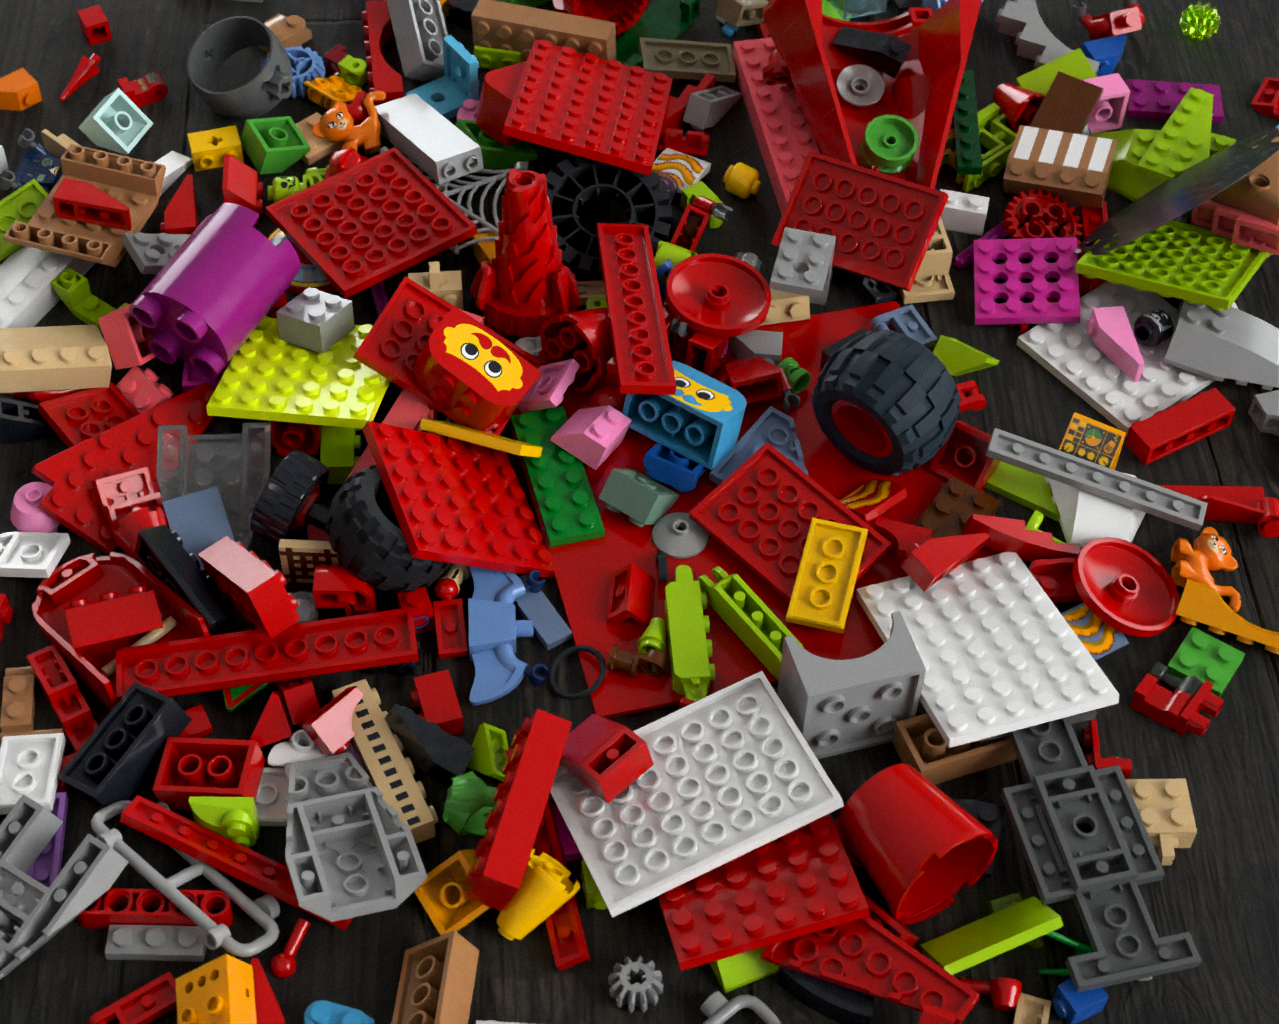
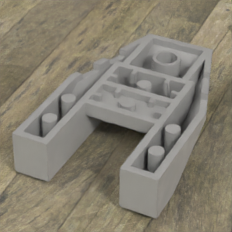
M24 794L0 825V980L108 891L129 862L112 847L88 833L49 888L26 874L63 822L44 806Z

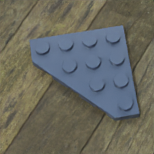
M770 406L736 443L734 449L722 463L710 472L709 480L720 485L767 442L809 476L808 470L805 469L804 456L799 439L797 440L793 418Z

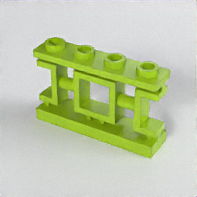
M995 103L977 112L980 143L990 149V151L981 154L983 167L981 175L957 174L956 182L958 184L963 183V190L965 192L970 191L974 187H979L982 182L991 176H996L1007 165L1017 133H1014L1005 126L1007 116L1004 114L999 115L1000 107ZM952 128L948 133L940 167L947 163L956 170Z

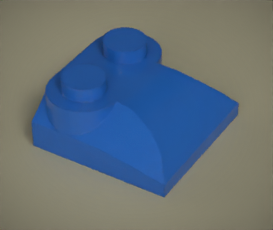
M660 443L655 444L647 451L643 459L645 473L650 479L673 486L679 492L694 490L698 478L707 470L703 465Z

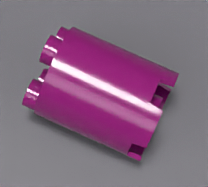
M223 203L213 214L205 217L149 285L129 306L132 316L139 323L146 326L153 335L152 339L148 342V348L162 362L174 364L180 357L190 363L204 377L216 379L290 287L291 282L301 270L299 257L288 239H284L275 246L268 238L254 228L259 218L257 212L239 204Z

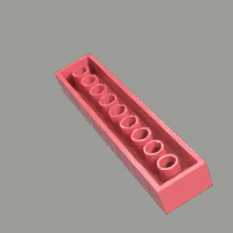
M772 38L733 42V58L736 78L781 215H783L808 152L812 151L820 154V151L796 96L795 89L787 87L786 84H764L762 69L766 66L768 58L775 48Z

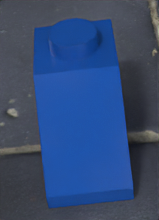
M1125 34L1083 42L1081 50L1085 57L1100 62L1097 77L1113 73L1123 54L1127 38Z

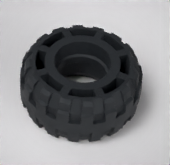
M376 465L364 468L359 473H353L344 482L328 506L330 509L326 514V533L330 536L328 541L333 551L337 552L340 557L339 560L346 568H350L362 581L375 585V588L383 591L392 590L394 593L415 591L421 587L427 588L451 564L411 556Z

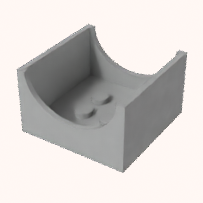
M900 611L891 613L892 627L890 637L886 643L876 651L855 659L833 660L822 658L802 648L793 635L784 637L777 695L817 759L892 742L896 722L916 716L926 668Z

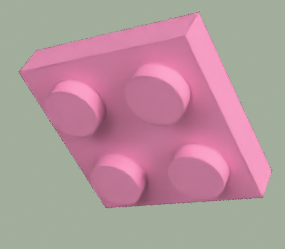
M574 359L540 366L539 370L542 374L518 405L517 409L521 413L557 407L562 402L566 389L575 380V374L580 365Z

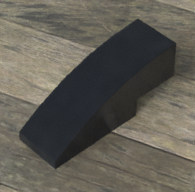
M779 966L777 982L807 1007L841 1024L870 1023L874 1003L873 996Z

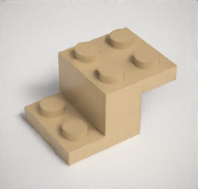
M941 217L910 292L899 288L904 304L954 299L955 291L949 276L953 251Z

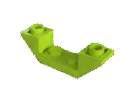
M71 268L66 269L50 282L52 288L72 314L88 325L96 324L100 332L101 328L98 319L116 310L91 294L88 279ZM125 302V303H124L122 306H120L119 308L124 307V306L129 305V304H127V303Z

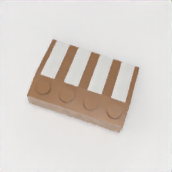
M1020 125L1003 177L1004 192L1019 195L1020 192L1027 194L1028 190L1031 189L1036 194L1038 189H1041L1043 195H1046L1048 191L1051 192V197L1053 198L1060 195L1059 201L1061 202L1068 201V203L1102 208L1118 140Z

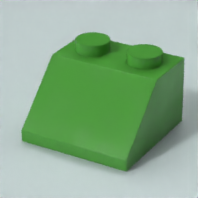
M290 116L247 119L240 140L242 147L260 175L282 173L309 153L311 149Z

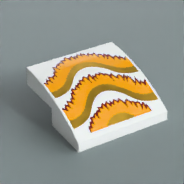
M666 148L654 161L652 171L661 179V187H666V189L681 194L683 189L698 183L701 178L709 173L711 163Z

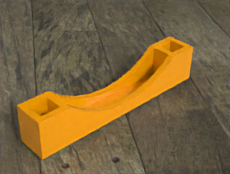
M1187 579L1176 614L1181 616L1180 621L1194 626L1197 625V622L1209 625L1208 630L1211 632L1225 635L1227 631L1237 635L1236 640L1253 645L1254 641L1265 644V650L1279 654V632L1263 629L1248 622L1225 603L1216 588Z

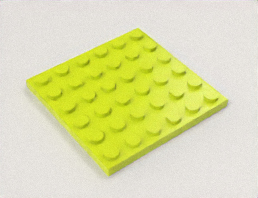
M265 316L231 359L206 406L207 415L362 429L367 421L373 422L390 383V380L353 358L373 326L370 324L355 325V329L322 354L281 340L279 338L277 318Z

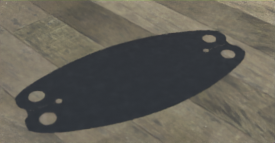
M1270 128L1241 140L1157 186L1090 234L1077 246L1074 253L1092 251V255H1101L1159 228L1212 198L1258 167L1279 150V141L1271 142L1279 136L1278 128ZM1266 134L1263 139L1251 142L1255 137ZM1100 239L1099 242L1092 246H1085L1092 240ZM1119 241L1116 245L1110 248H1103L1106 244L1110 242Z

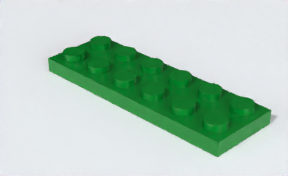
M564 406L511 415V425L516 440L543 447L541 457L539 458L521 457L549 547L605 537V529L582 461L550 441L551 437L568 421Z

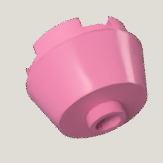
M31 482L19 488L15 493L10 518L12 524L19 532H58L57 527L61 523L37 508L52 487L49 484Z

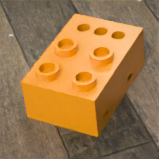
M225 954L175 979L178 1024H257L252 965Z

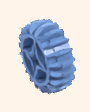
M291 45L289 48H285L291 62L292 79L294 81L292 85L293 92L289 97L295 99L297 96H301L304 98L307 89L310 88L304 82H312L311 80H315V78L324 79L325 66L322 57L318 56L317 51H311L310 47L303 49L302 45L299 47ZM270 53L267 54L266 59L262 60L261 70L264 68Z

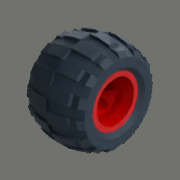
M881 329L880 331L871 330L844 344L823 367L817 378L818 382L813 389L814 394L811 396L816 420L829 441L855 464L873 473L886 476L906 474L911 469H917L929 461L947 442L956 424L960 412L958 403L961 401L951 374L936 355L913 338L887 329Z

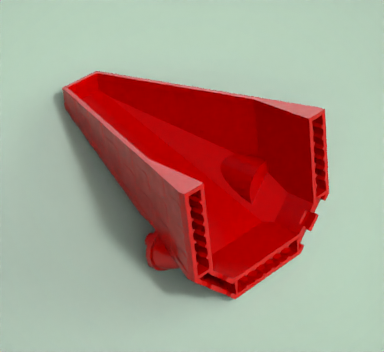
M770 0L763 8V19L775 44V48L771 52L766 66L762 69L764 84H786L787 87L794 88L822 155L861 167L863 166L859 161V149L868 124L876 117L883 115H896L906 119L917 131L919 142L911 165L905 173L907 181L935 189L982 0H948L919 27L911 28L910 34L897 37V32L883 33L892 35L911 45V49L895 79L873 68L881 75L884 81V92L878 102L866 107H858L847 103L837 91V78L843 69L851 65H869L832 46L841 28L822 25V0Z

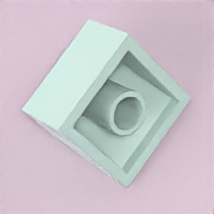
M117 88L102 99L78 128L96 146L127 155L154 123Z

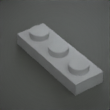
M110 924L105 956L107 960L204 962L206 945L203 941V934L205 931L199 926Z

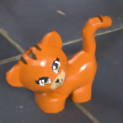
M373 91L367 93L363 103L369 117L357 126L354 125L353 118L348 113L345 103L341 101L336 102L332 109L328 110L320 118V121L312 126L311 131L313 135L320 139L325 138L330 142H344L341 149L352 147L355 151H358L357 148L362 147L364 154L379 152L382 125L379 120L378 111L373 103L376 100H385V92Z
M1213 527L1203 529L1200 536L1194 539L1193 549L1187 539L1178 538L1172 546L1170 561L1176 563L1171 571V578L1175 585L1185 588L1187 579L1216 588L1220 596L1230 598L1229 607L1234 612H1238L1241 607L1240 593L1232 586L1215 585L1214 578L1209 570L1228 572L1238 568L1237 561L1231 556V548L1227 541L1219 536Z

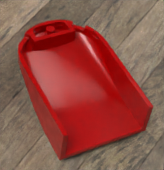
M110 552V556L95 557L94 553L62 564L52 572L49 578H45L37 588L38 595L35 603H32V611L40 630L51 644H55L69 667L112 710L118 703L116 698V672L109 678H106L102 674L101 668L116 657V649L130 647L148 632L73 649L64 607L70 606L69 601L87 597L88 601L100 599L99 594L117 591V595L128 593L129 587L146 584L147 588L153 587L162 622L169 616L173 617L177 622V626L155 643L210 636L204 617L137 560L115 552Z

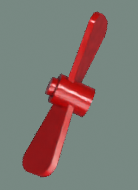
M1204 495L1197 498L1208 503L1204 521L1257 524L1258 532L1263 537H1279V500L1276 498H1262L1255 504V507L1212 495Z

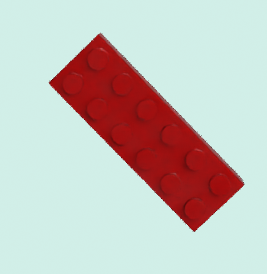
M537 708L532 717H526L521 729L516 731L511 742V747L514 748L511 757L508 756L502 770L505 778L503 783H499L493 797V801L497 803L494 810H490L486 818L484 828L487 829L484 839H480L474 854L475 857H478L475 867L472 866L465 881V885L469 886L466 898L502 911L520 889L572 722Z

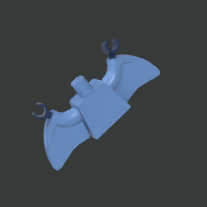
M468 566L474 584L473 596L468 598L469 661H473L475 667V678L469 696V703L473 706L485 704L505 696L520 684L524 676H528L530 683L534 686L541 685L545 680L542 677H538L536 673L547 675L549 671L547 666L536 664L533 668H529L527 663L517 659L514 654L516 653V637H533V620H516L515 605L513 603L518 597L526 594V590L532 593L541 591L545 579L536 581L541 574L539 570L531 571L527 581L522 583L515 573Z

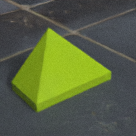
M482 723L472 743V747L475 750L467 767L503 781L505 775L502 774V770L507 760L505 751L509 750L506 731L487 723Z

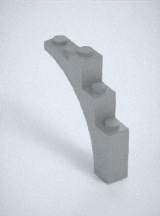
M1008 0L1004 9H999L996 17V22H999L998 32L1016 37L1015 45H1018L1016 55L1035 60L1034 68H1039L1074 51L1059 41L1045 26L1038 13L1036 0H1014V2ZM1086 57L1097 75L1100 62Z

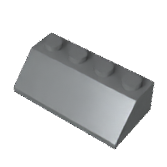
M387 0L404 77L418 81H427L445 76L443 38L448 36L440 0Z

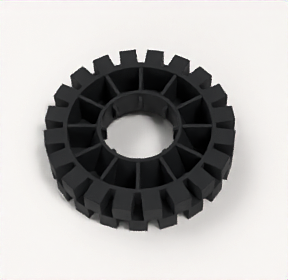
M574 155V162L572 164L566 158L556 164V173L551 170L547 173V196L551 204L553 225H557V242L559 249H562V263L571 269L577 281H579L581 276L587 278V281L603 280L597 235L584 229L579 223V216L576 215L577 209L582 207L583 203L589 199L599 197L613 199L625 208L626 217H629L628 224L648 225L654 258L658 243L661 240L668 241L672 221V206H669L670 197L666 187L660 189L661 179L654 171L649 176Z

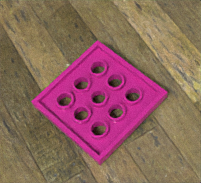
M1077 237L974 240L975 325L1080 323L1078 273H1075L1078 256L1077 253H1074V250L1077 249ZM1048 258H1054L1057 260V262L1048 263L1045 260ZM998 259L1006 261L1004 264L994 263ZM1029 259L1032 262L1024 264L1020 260ZM1029 278L1032 282L1022 283L1020 280ZM1056 278L1058 279V281L1055 283H1050L1046 281V279ZM996 279L1006 280L1003 284H997L994 281ZM1055 297L1058 298L1059 301L1052 303L1047 301V299ZM1002 298L1007 300V302L998 304L995 300ZM1030 298L1033 301L1031 303H1023L1020 300Z

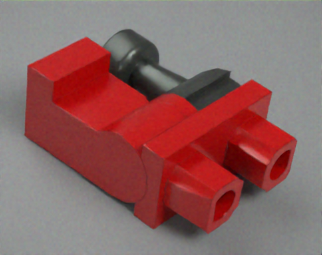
M1157 662L1150 674L1147 673L1135 689L1130 708L1168 728L1176 729L1175 733L1182 737L1187 730L1202 737L1211 720L1201 715V710L1215 718L1220 712L1224 700L1211 693L1214 684L1206 680L1203 683L1196 676H1189L1182 680L1168 674V667ZM1162 683L1163 685H1165L1167 688L1172 690L1173 693L1167 690L1166 688L1160 686V684Z

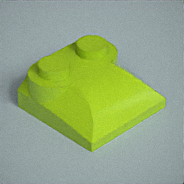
M189 796V805L195 823L247 848L256 844L260 835L261 825L253 797Z

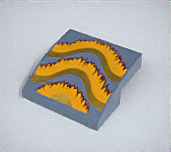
M1085 603L1061 613L1095 661L1129 644L1122 632L1113 629L1101 621L1089 610Z

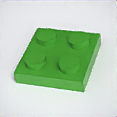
M1192 627L1169 662L1167 673L1182 680L1189 676H1196L1203 683L1206 680L1214 684L1211 693L1220 698L1243 661L1245 653Z

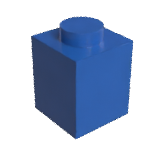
M1069 979L1057 985L1052 999L1053 1007L1056 1013L1061 1018H1064L1068 1024H1077L1103 1011L1108 994L1103 987L1076 993L1073 982Z

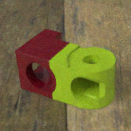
M337 44L323 56L325 73L344 78L346 83L354 86H362L367 82L365 61L360 58H353L347 54L346 47L341 44Z

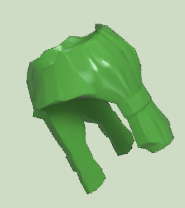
M473 771L451 778L452 785L447 789V799L442 816L443 821L459 835L471 834L485 837L487 829L484 828L487 817L484 815L489 814L490 810H493L497 803L493 801L497 788L487 786Z

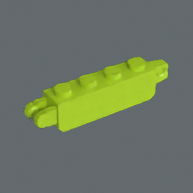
M679 565L675 568V582H670L665 586L666 599L664 600L673 690L679 695L684 694L685 699L699 701L709 693L710 681H715L714 663L709 664L708 657H712L711 639H706V633H709L710 630L709 616H703V609H707L706 592H701L700 581H693L691 568L687 565Z
M717 566L712 569V574L718 583L714 584L706 575L698 577L697 580L700 581V588L709 597V605L779 681L784 637L793 634L738 574L729 576L721 567ZM794 636L795 640H796V641L798 642V644L803 648V645H802V644L798 641V639Z

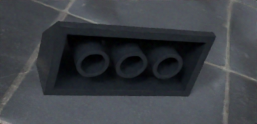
M166 524L140 531L134 552L146 569L204 617L210 636L217 635L231 626L236 617L234 605L228 598L223 599L217 591L218 586L214 579L209 575L205 576L200 569V563L193 553H187L182 546L183 542L178 533L174 530L170 531Z
M134 682L57 778L98 809L121 800H128L162 758L168 737H178L192 719L174 699Z

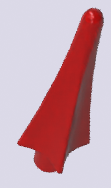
M94 53L90 58L82 56L74 75L59 97V101H65L81 85L100 72L97 67L101 60L99 55Z

